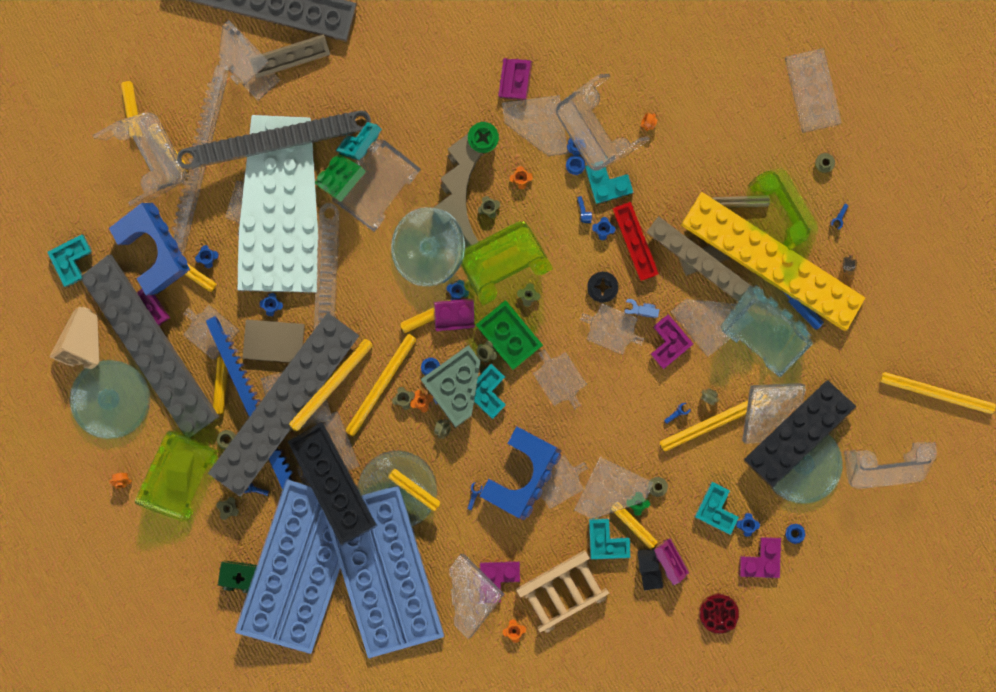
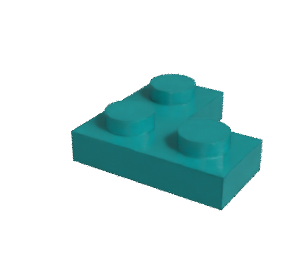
M367 122L357 137L346 135L336 151L345 157L360 160L366 155L370 145L377 140L382 129L377 124Z
M604 161L585 166L595 204L634 193L628 174L609 179Z
M81 234L47 253L64 287H68L83 278L76 261L93 252L85 236Z
M490 364L478 377L474 402L493 419L506 406L492 392L505 376Z
M711 481L694 517L731 535L739 517L722 509L730 490Z
M609 518L589 519L590 559L631 558L630 538H610Z

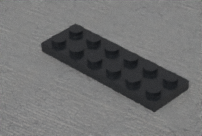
M826 380L744 459V462L773 489L842 423L857 406L832 383Z
M323 422L287 441L342 546L378 526Z

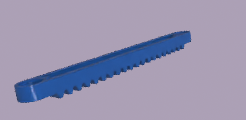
M216 316L206 320L207 326L250 417L257 408L260 399H255L257 392L251 391L254 386L248 384L250 378L245 377L247 370L241 369L244 366L243 363L238 362L241 357L235 356L237 349H232L234 342L228 341L231 336L225 334ZM276 448L269 461L283 489L286 479L292 480L290 475L293 471L287 469L290 465L289 463H284L286 456H281L283 449Z

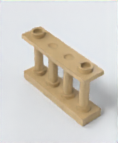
M585 550L516 588L520 598L525 596V598L529 599L542 622L538 626L539 632L544 631L547 633L553 630L555 624L595 601L598 604L607 599L606 595L609 594L607 588L600 590L586 565L588 563L586 560L590 558ZM574 567L580 568L594 595L583 600L569 575V570ZM558 576L564 580L576 602V605L568 610L564 607L552 585V580ZM540 586L546 589L559 612V615L550 620L535 595V589Z

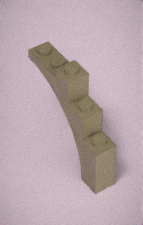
M478 131L480 136L478 142L484 141L489 144L487 141L488 134L483 135ZM467 134L448 148L449 155L447 157L453 165L457 163L458 166L441 177V188L446 194L450 193L451 195L433 208L435 211L433 216L439 224L443 222L445 226L453 222L451 227L457 235L461 233L465 238L463 240L465 246L469 251L473 249L476 252L481 248V244L473 233L468 219L466 196L470 176L483 153H477L470 147Z

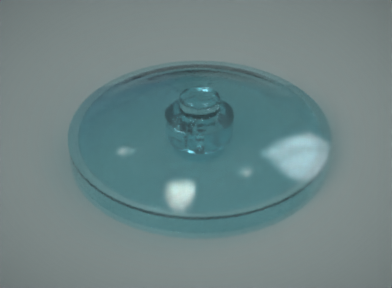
M424 207L413 210L402 218L394 231L391 243L392 258L399 273L415 285L437 286L445 283L454 276L463 261L465 240L462 229L454 217L441 209Z
M115 360L99 361L98 365L93 369L85 368L75 379L70 393V407L76 422L86 432L99 438L112 439L130 434L144 421L150 405V392L144 377L131 365Z
M828 435L772 490L788 501L801 504L813 503L829 495L837 486L843 467L842 455L834 439Z
M389 451L376 456L364 467L358 482V489L361 495L396 486L397 484L388 478L391 471L396 469L436 498L437 496L436 478L429 465L420 457L406 451ZM401 488L411 525L414 526L423 521L429 515L431 509Z

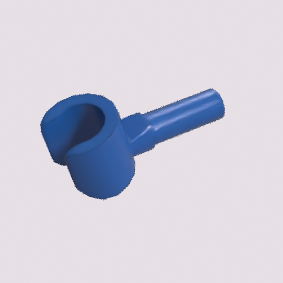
M582 196L577 197L581 211V222L591 223L592 212H585Z
M844 204L837 217L830 221V226L833 225L835 220H838L839 226L837 229L842 228V219L849 207L847 204Z
M686 403L679 404L677 410L664 421L668 424L676 417L688 414L691 409L683 412L681 407Z
M252 482L248 490L244 492H256L266 496L269 493L267 490L255 487Z
M475 482L471 485L472 494L467 507L469 510H472L477 495L483 489L481 485L480 491H474L473 486Z

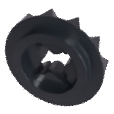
M597 272L588 281V294L594 301L600 303L609 302L618 293V281L611 273ZM602 279H604L605 286L611 287L604 291L603 296L600 289L594 288V286L601 285Z

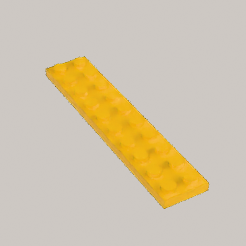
M703 192L699 194L681 223L682 227L843 331L848 330L865 300L864 296Z

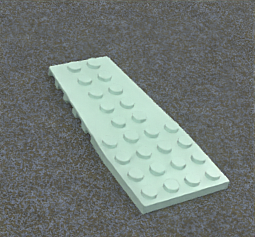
M252 115L250 134L292 124L305 123L306 121H311V118ZM312 143L247 157L239 226L238 291L317 293L318 224Z

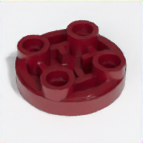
M716 593L709 595L702 601L699 608V619L708 631L715 634H723L736 627L739 619V609L732 598L725 594Z

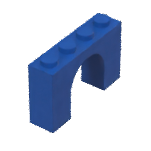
M153 203L139 204L109 228L118 245H130L144 233H148L155 240L158 250L156 262L149 270L137 278L145 295L160 293L190 271L186 258L181 254L176 240L172 238L167 224L162 220L158 208Z
M516 426L507 444L530 457L534 468L530 482L521 489L510 490L488 479L480 497L515 517L525 520L526 517L528 518L531 515L535 500L540 498L544 483L549 481L552 475L551 470L554 464L556 465L559 462L562 450Z

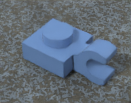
M633 299L626 300V303H631L633 308L632 310L625 309L624 313L658 318L659 309H655V305L644 303L643 306H638Z

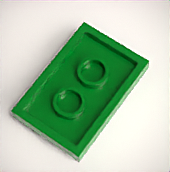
M338 154L331 159L326 170L318 175L315 184L341 202L366 171L358 164Z
M506 300L476 324L477 328L493 344V347L512 370L543 346Z

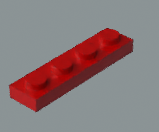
M628 202L612 208L639 281L641 282L659 275L632 203Z

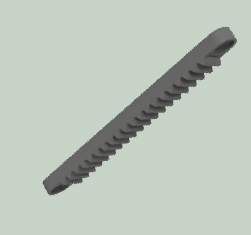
M356 111L329 116L319 120L306 121L296 125L283 126L273 130L269 129L249 135L236 136L226 140L213 141L212 143L182 149L177 155V161L181 168L190 170L359 133L364 126H358L355 122L356 118L363 116L369 123H371V118L365 111ZM183 155H192L193 161L190 164H184L181 160Z

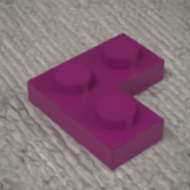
M669 314L653 326L665 342L650 355L664 369L690 348L693 342Z
M760 537L759 557L740 556L739 576L780 578L781 538Z
M520 561L480 562L481 603L501 602L500 582H520Z

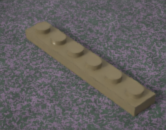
M659 216L646 233L739 303L744 300L753 288Z

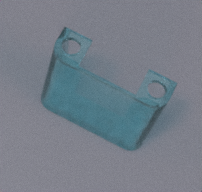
M750 285L721 324V330L736 343L740 340L763 358L767 368L781 377L813 345L810 339L811 334L806 330L807 326L800 320L796 322L792 318L793 315L787 309L781 310L778 307L779 304L772 297L767 298L764 296V291L760 287Z

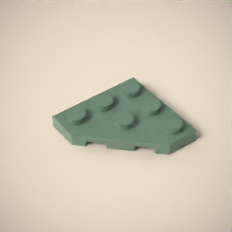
M469 345L421 379V382L455 428L472 417L480 360Z

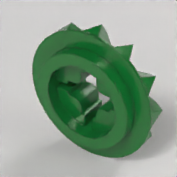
M478 122L468 132V143L477 153L486 154L493 151L499 142V133L496 127L488 122ZM478 131L483 135L488 134L487 141L489 144L484 141L478 142L480 139Z

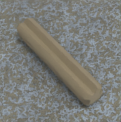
M769 196L712 198L726 208L767 207L770 205Z

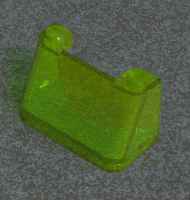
M776 168L766 171L755 177L748 184L752 193L759 191L764 193L765 196L773 192L776 194L793 224L792 227L785 230L787 238L782 243L789 250L817 234L818 225L786 170Z
M524 221L516 222L461 251L458 256L459 263L482 306L496 298L497 289L494 284L530 266L536 275H543L553 270L534 233Z
M168 431L137 494L135 504L181 522L189 520L194 511L191 509L193 497L206 469L216 463L218 450L195 439L188 438L177 431Z

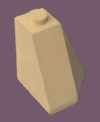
M86 307L75 309L50 357L68 366L84 364L83 367L86 369L96 367L99 363L97 315Z

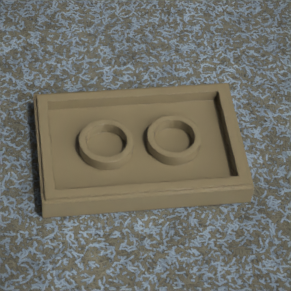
M246 320L242 359L291 362L304 344L305 324Z

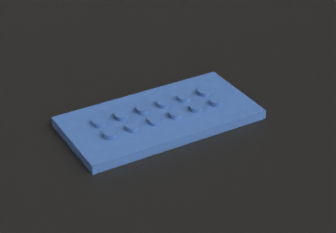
M286 479L235 628V633L309 654L312 653L340 570V564L323 509L311 486Z
M396 485L362 495L378 526L343 546L337 539L325 515L368 658L444 637L443 628L400 486Z

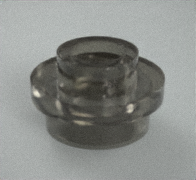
M849 255V257H844L843 272L852 275L853 271L857 269V260L853 259V255Z

